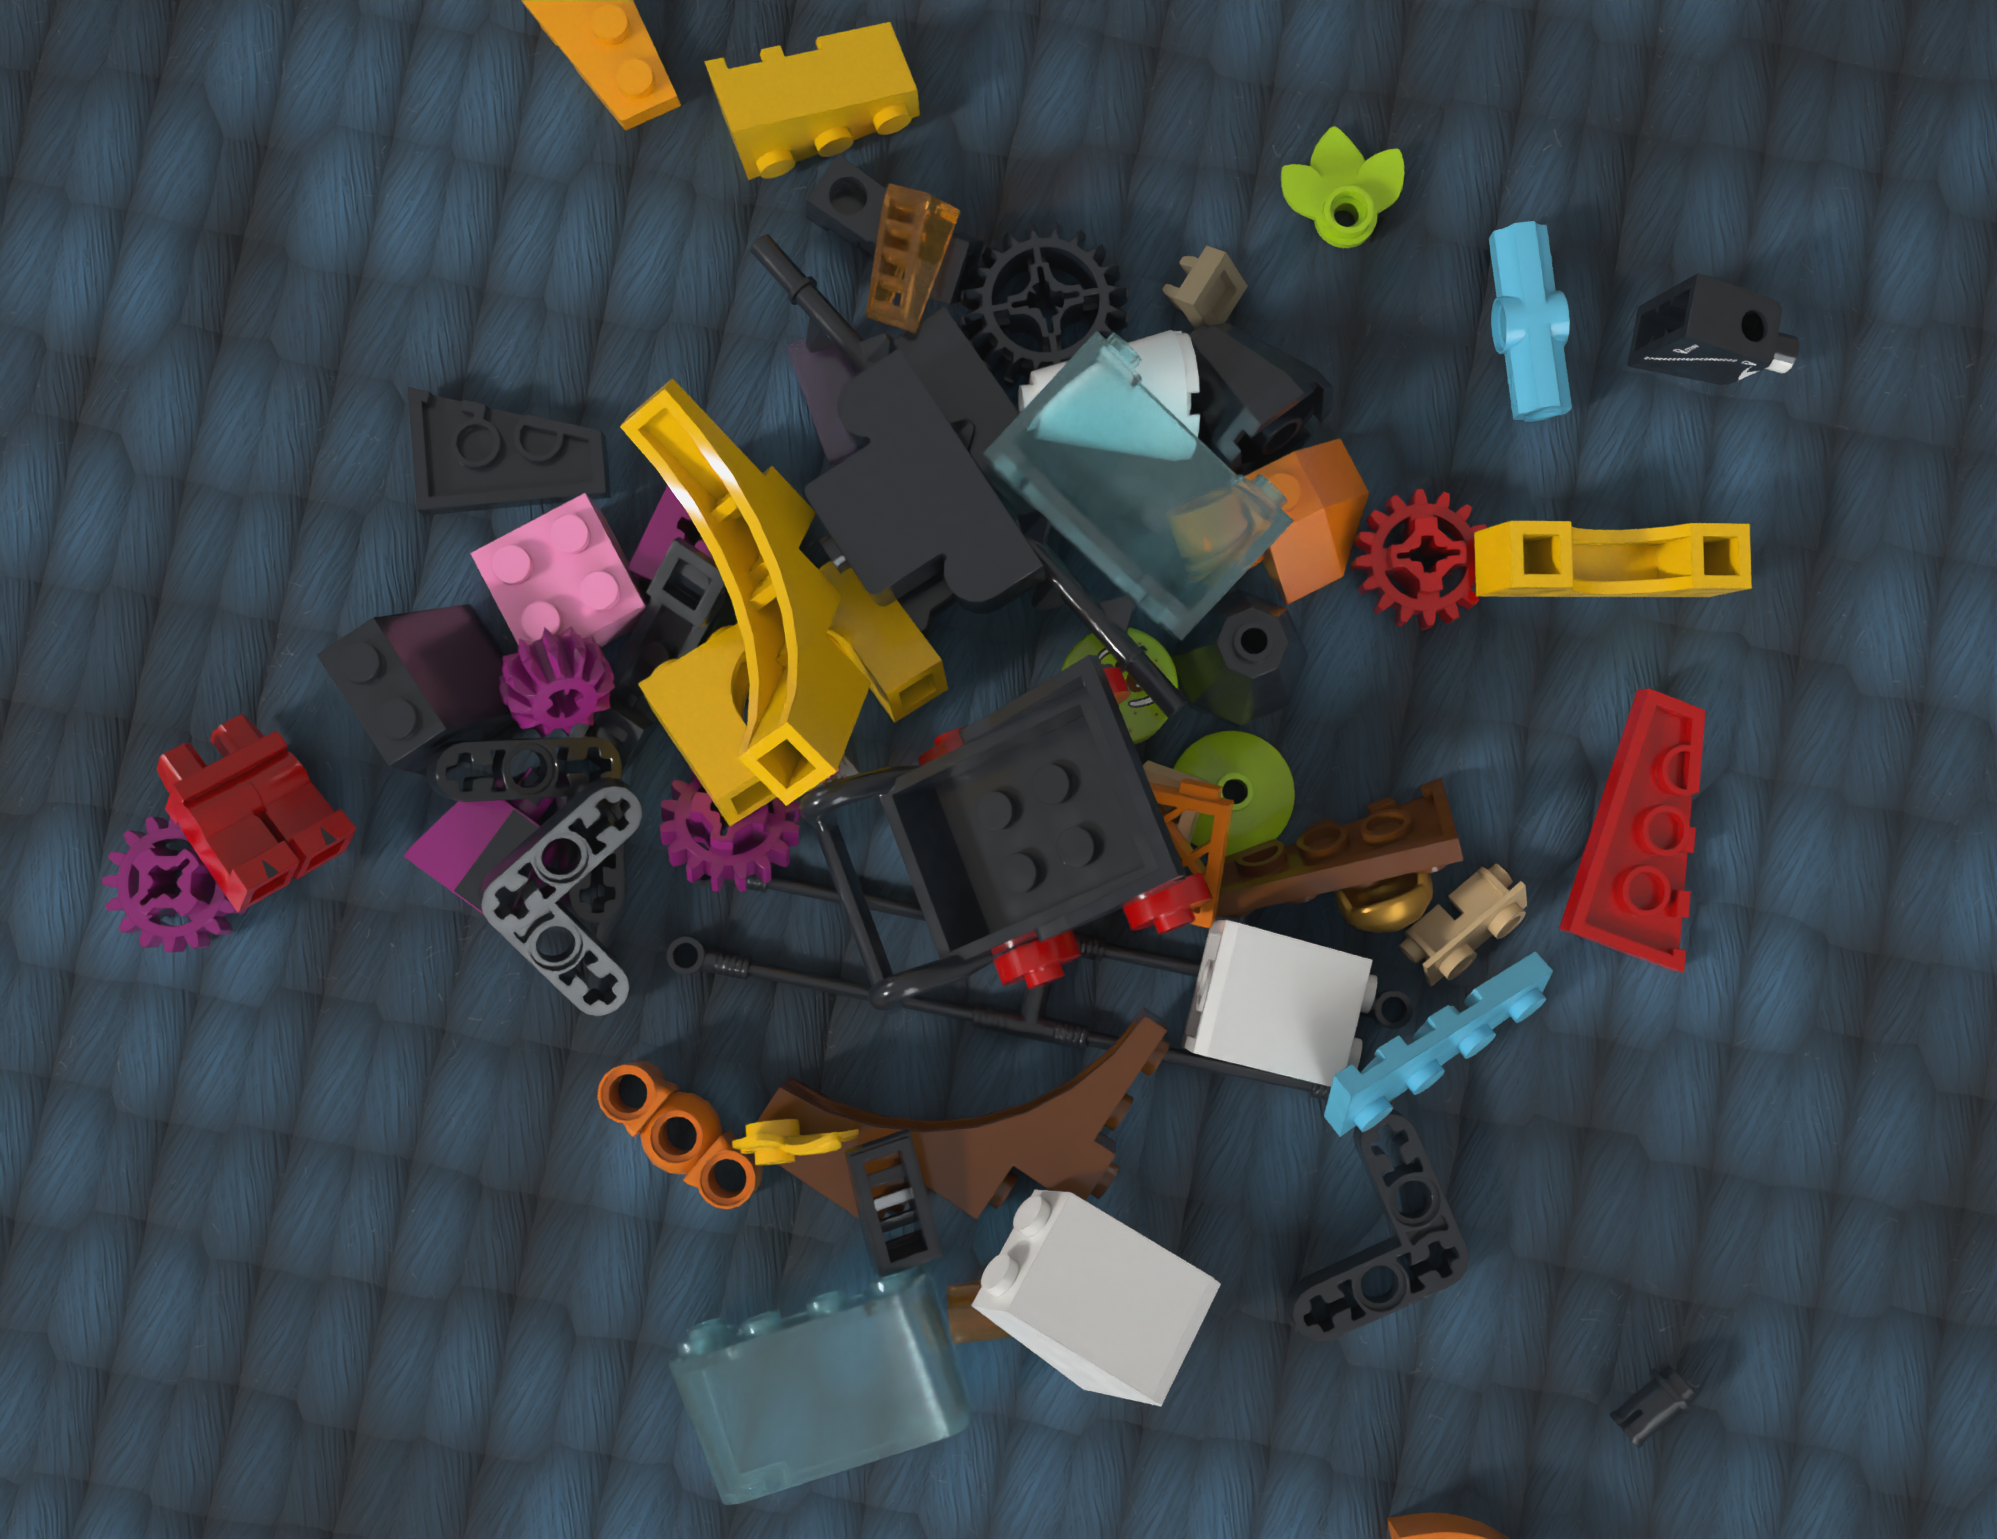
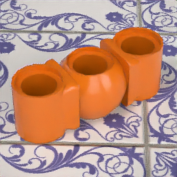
M635 1060L614 1067L604 1075L598 1086L597 1098L600 1108L608 1118L617 1123H623L627 1132L633 1138L640 1134L644 1152L656 1167L670 1174L687 1175L683 1181L688 1185L697 1187L704 1200L719 1209L739 1207L758 1189L763 1177V1165H755L754 1154H742L741 1149L733 1148L732 1140H737L729 1129L723 1133L719 1114L709 1101L694 1093L678 1092L680 1087L675 1083L666 1081L659 1068L648 1061ZM626 1074H632L641 1078L646 1085L647 1099L641 1108H631L620 1098L618 1091L619 1083ZM672 1117H684L694 1125L697 1138L692 1149H679L669 1141L667 1125ZM730 1159L741 1164L747 1177L743 1190L736 1192L728 1191L720 1186L715 1176L716 1165L720 1160Z

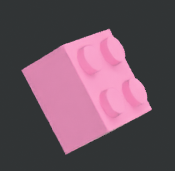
M586 493L470 553L518 645L519 638L531 642L541 639L544 627L555 637H558L572 626L576 633L581 635V638L593 637L594 641L603 647L633 631L649 602L638 578L627 569L630 563L604 514Z

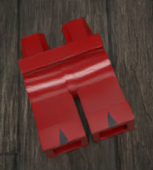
M243 714L224 722L212 733L210 740L222 755V759L207 766L191 743H183L163 753L159 757L156 768L165 788L170 793L165 807L166 812L176 825H180L187 840L237 913L287 886L292 877L297 880L344 853L357 829L342 809L335 812L312 784L302 764L292 753L286 750L288 744L276 730L263 736Z

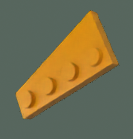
M521 0L538 21L544 32L566 55L579 75L625 131L681 106L633 0Z

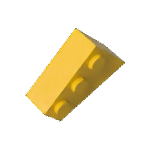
M891 22L817 37L815 43L818 50L785 57L780 45L761 49L760 57L762 62L728 69L724 57L704 61L748 180L759 176L765 179L782 176L791 171L798 161L817 154L822 157L840 154L850 148L856 139L875 132L880 135L898 132L905 128L912 118L920 116L918 90Z

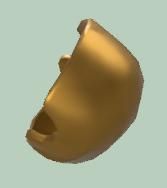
M1412 872L1383 879L1378 884L1369 888L1354 889L1348 887L1335 890L1334 893L1339 912L1349 925H1354L1358 930L1384 933L1399 931L1421 919L1432 899L1433 885L1430 873L1419 874Z

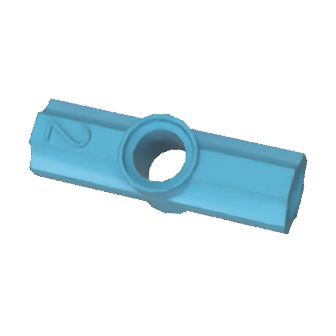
M1535 221L1513 223L1508 227L1493 231L1489 237L1497 296L1493 302L1491 312L1492 337L1496 351L1499 354L1505 355L1513 420H1524L1525 422L1547 420L1551 417L1566 414L1572 409L1564 346L1569 336V308L1564 293L1561 290L1556 291L1547 225H1540Z

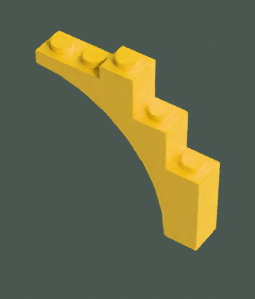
M672 378L633 411L620 428L655 466L686 509L717 565L732 600L744 641L750 684L748 722L737 758L787 806L837 772L872 682L826 635L843 595L799 549L816 512L773 466L762 473Z

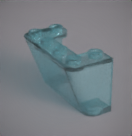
M929 1263L882 1279L874 1271L876 1279L869 1282L863 1294L846 1299L844 1290L828 1292L805 1302L806 1312L784 1319L781 1317L780 1310H773L746 1319L741 1323V1326H727L725 1317H719L687 1329L689 1337L676 1343L677 1349L668 1359V1365L723 1504L733 1505L751 1501L943 1440L971 1426L974 1419L973 1407Z

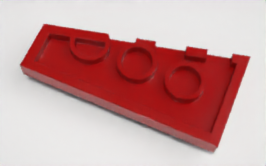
M1650 688L1637 690L1559 930L1665 969L1684 973L1686 950L1680 949L1682 918H1689L1691 891H1684L1687 854L1694 853L1696 827H1690L1692 794L1699 792L1706 710Z

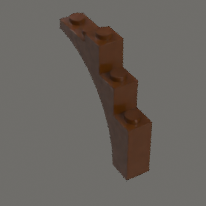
M1144 1007L1114 1045L1074 1078L1031 1101L980 1116L927 1120L881 1115L833 1100L790 1076L779 1087L757 1122L798 1119L800 1135L859 1129V1136L853 1140L842 1142V1147L837 1151L811 1155H795V1162L778 1164L858 1219L859 1216L844 1150L908 1129L911 1133L924 1185L976 1220L987 1204L995 1209L1002 1205L1019 1177L1010 1171L1012 1166H1015L1050 1191L1071 1192L1085 1201L1091 1194L1099 1200L1113 1182L1120 1166L1112 1162L1116 1156V1142L1100 1131L1103 1126L1112 1131L1116 1129L1133 1103L1134 1098L1126 1092L1141 1071L1150 1077L1164 1058L1170 1047V1043L1162 1039L1167 1032L1166 1021ZM898 1152L864 1163L866 1174L868 1175L900 1164ZM902 1177L870 1188L872 1196L876 1197L904 1187V1178ZM908 1201L877 1211L878 1219H882L886 1213L894 1215L902 1212Z

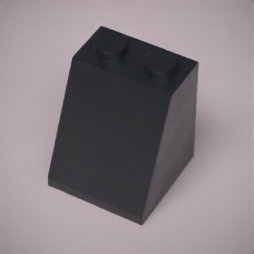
M471 604L373 617L317 654V657L389 767L427 776L428 760L434 750L441 745L453 741L493 740L518 724L512 718L508 705L504 704L499 691V677L503 675L502 657L505 654ZM462 753L458 754V763L463 760ZM447 766L446 771L453 766Z

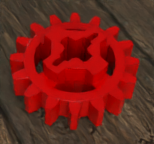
M1416 489L1410 496L1409 506H1406L1404 501L1398 495H1395L1385 503L1388 516L1374 510L1365 520L1374 533L1360 532L1355 537L1353 544L1365 550L1366 555L1357 557L1351 563V570L1366 572L1368 579L1357 588V591L1360 595L1375 591L1379 599L1372 611L1378 615L1389 606L1396 610V626L1402 627L1412 615H1417L1420 629L1427 630L1434 625L1436 613L1439 614L1446 624H1449L1459 618L1456 603L1466 609H1470L1480 600L1470 588L1476 587L1474 532L1486 529L1487 527L1485 524L1469 527L1465 521L1469 517L1472 507L1468 504L1456 512L1448 509L1450 503L1449 493L1443 492L1433 504H1428L1424 490ZM1405 522V529L1402 531L1403 542L1400 545H1391L1389 548H1383L1388 533L1394 527ZM1438 525L1448 531L1455 541H1452L1440 531ZM1418 548L1421 549L1422 557L1433 558V561H1437L1425 572L1421 562L1411 561L1408 558ZM1461 571L1455 587L1447 595L1440 597L1439 592L1443 589L1442 577L1445 574ZM1388 578H1393L1407 590V596L1397 590Z

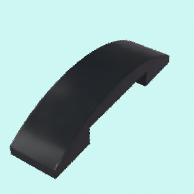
M681 537L673 540L646 593L651 596V599L612 671L615 688L609 692L610 708L594 712L593 726L579 723L571 736L602 738L613 744L620 756L622 776L633 763L660 722L652 711L638 683L650 677L653 671L662 663L671 659H679L706 642L728 592L715 561ZM587 748L586 758L601 767L600 758L591 757Z

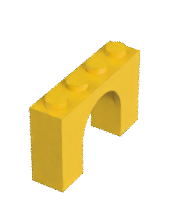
M829 561L819 569L843 595L826 635L872 682L870 690L894 723L948 690L942 659L897 600L887 606L877 605L852 567L840 574L833 562ZM738 623L719 628L709 636L704 644L679 659H671L662 663L653 671L650 677L638 683L652 711L730 827L777 798L737 758L747 727L744 723V707L750 689L745 646Z

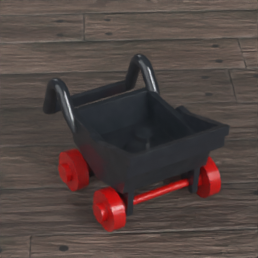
M1089 654L989 716L967 727L953 729L934 739L935 746L918 757L919 765L881 767L847 776L821 785L802 798L799 804V812L814 827L872 985L868 993V1000L873 1008L887 1014L898 1013L904 1006V1000L962 981L992 962L995 964L1003 986L1025 980L1028 989H1034L1064 977L1062 965L1082 955L1072 931L1075 928L1123 908L1132 931L1155 925L1160 935L1196 921L1193 910L1213 900L1203 873L1185 877V870L1118 706L1131 694L1120 668L1111 667L1103 669L1099 656ZM877 796L881 800L940 958L894 975L834 809ZM1016 947V949H1013L994 959V955Z

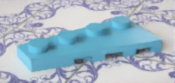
M1535 951L1475 988L1464 1001L1468 1007L1465 1011L1460 1013L1455 1006L1447 1005L1429 1016L1426 1022L1414 1034V1042L1410 1045H1407L1398 1035L1376 1050L1374 1053L1376 1057L1361 1073L1353 1064L1338 1072L1333 1078L1324 1117L1340 1137L1355 1126H1358L1362 1132L1371 1129L1392 1111L1393 1106L1389 1103L1407 1089L1414 1095L1423 1092L1444 1074L1445 1070L1441 1065L1458 1053H1461L1465 1059L1474 1056L1495 1038L1496 1034L1492 1030L1509 1017L1516 1023H1519L1540 1008L1546 1001V997L1542 993L1553 970Z

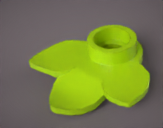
M1335 126L1330 127L1315 146L1310 166L1291 164L1283 166L1281 170V188L1288 205L1295 212L1314 220L1316 230L1322 239L1330 245L1339 248L1356 247L1370 237L1377 223V214L1397 201L1404 181V161L1399 149L1382 151L1365 161L1363 155L1353 142ZM1338 211H1347L1353 215L1355 224L1350 227L1341 226L1336 222L1334 214Z

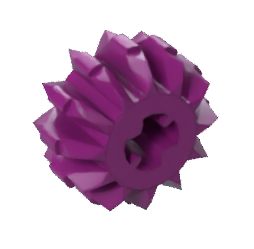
M572 626L558 637H555L544 627L542 637L539 640L531 642L519 638V653L502 657L503 675L499 677V691L504 704L508 705L512 718L521 729L533 727L541 738L549 735L554 729H561L569 737L572 726L579 723L593 726L594 712L610 708L609 692L615 688L613 683L614 674L610 664L606 660L601 646L594 641L593 637L581 638V635L577 634Z

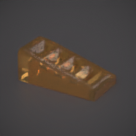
M889 183L881 210L865 317L914 334L916 333L960 210L926 192ZM904 269H905V275H904V280H903V279H901V277H902L903 272H904ZM896 293L901 294L900 307L892 304Z

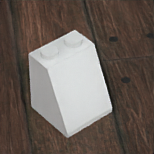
M1229 920L1215 921L1211 929H1209L1181 1046L1195 1054L1331 1087L1335 1074L1351 1064L1356 1068L1359 1065L1362 1040L1354 1038L1360 1012L1368 1014L1374 1002L1377 976L1369 974L1373 960Z
M1034 1190L1031 1197L1026 1199L1018 1208L1013 1220L1014 1228L1000 1254L984 1270L981 1278L982 1287L971 1306L1082 1389L1162 1406L1221 1284L1210 1275L1075 1194L1062 1191Z

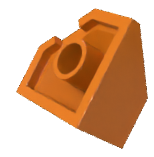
M1340 438L1294 451L1236 481L1235 484L1238 486L1253 525V529L1250 532H1255L1259 543L1256 546L1261 547L1264 553L1262 562L1285 606L1343 577L1369 491Z

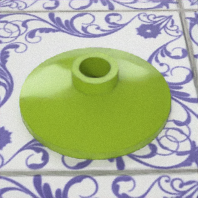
M1221 731L1207 735L1188 747L1173 768L1174 770L1208 781L1210 784L1222 786V789L1224 784L1230 780L1238 781L1244 786L1245 797L1243 801L1239 804H1233L1225 856L1276 839L1284 830L1291 817L1295 790L1290 769L1281 754L1271 744L1253 734L1241 731ZM1199 813L1191 840L1197 847L1211 839L1214 816Z

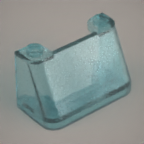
M1096 331L980 457L1034 510H1039L1051 522L1050 525L1125 596L1129 595L1146 616L1167 634L1183 640L1294 520L1281 509L1288 500L1276 486L1260 474L1252 481L1240 474L1236 475L1141 383L1143 380L1136 367L1142 362V359L1128 343L1115 333H1112L1106 340Z

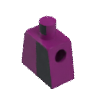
M529 768L517 785L521 787L532 785L537 781L540 773ZM492 785L491 790H494L497 787ZM556 797L480 802L458 801L408 849L404 857L483 914L478 895L482 879L493 867L545 823L540 818ZM557 839L549 842L542 852V861L548 867H551L558 853ZM530 862L523 866L529 880L518 890L512 892L505 886L498 889L497 896L500 902L497 907L498 909L506 903L513 905L515 908L521 906L524 902L520 891L533 878L537 881L538 887H541L543 880L538 877Z

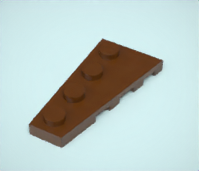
M1442 778L1420 785L1423 796L1406 803L1396 805L1395 800L1390 796L1368 804L1366 806L1369 816L1346 825L1335 824L1330 818L1308 826V830L1299 836L1297 843L1284 847L1282 842L1273 839L1226 856L1216 918H1240L1258 908L1284 902L1291 904L1304 903L1322 893L1348 887L1354 889L1369 888L1378 884L1383 879L1412 872L1419 874L1433 873L1443 869L1447 864L1464 861Z

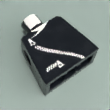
M1697 273L1638 306L1627 366L1712 384L1729 385L1763 369L1786 373L1793 366L1797 358L1799 340L1796 336L1779 332L1783 310L1779 301Z

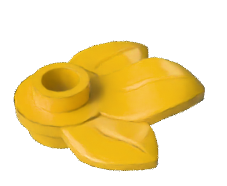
M798 1119L764 1121L745 1125L746 1137L732 1140V1145L735 1149H741L742 1154H754L756 1166L795 1162V1155H811L837 1151L842 1147V1142L853 1140L859 1136V1129L800 1135Z

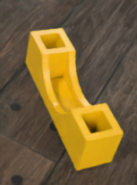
M1508 521L1474 532L1476 596L1712 597L1752 589L1750 524L1688 523L1646 529L1593 530L1572 527L1571 521Z

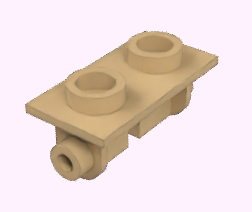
M1494 864L1488 870L1481 867L1448 895L1449 900L1462 913L1458 919L1454 920L1438 904L1404 932L1407 939L1399 945V948L1415 965L1423 958L1426 960L1423 963L1426 981L1431 987L1443 976L1448 980L1458 977L1476 959L1477 953L1474 951L1492 935L1497 939L1503 938L1514 930L1525 917L1526 912L1523 909L1527 906L1526 885L1520 881L1509 891L1507 887L1513 881L1508 873L1498 864Z

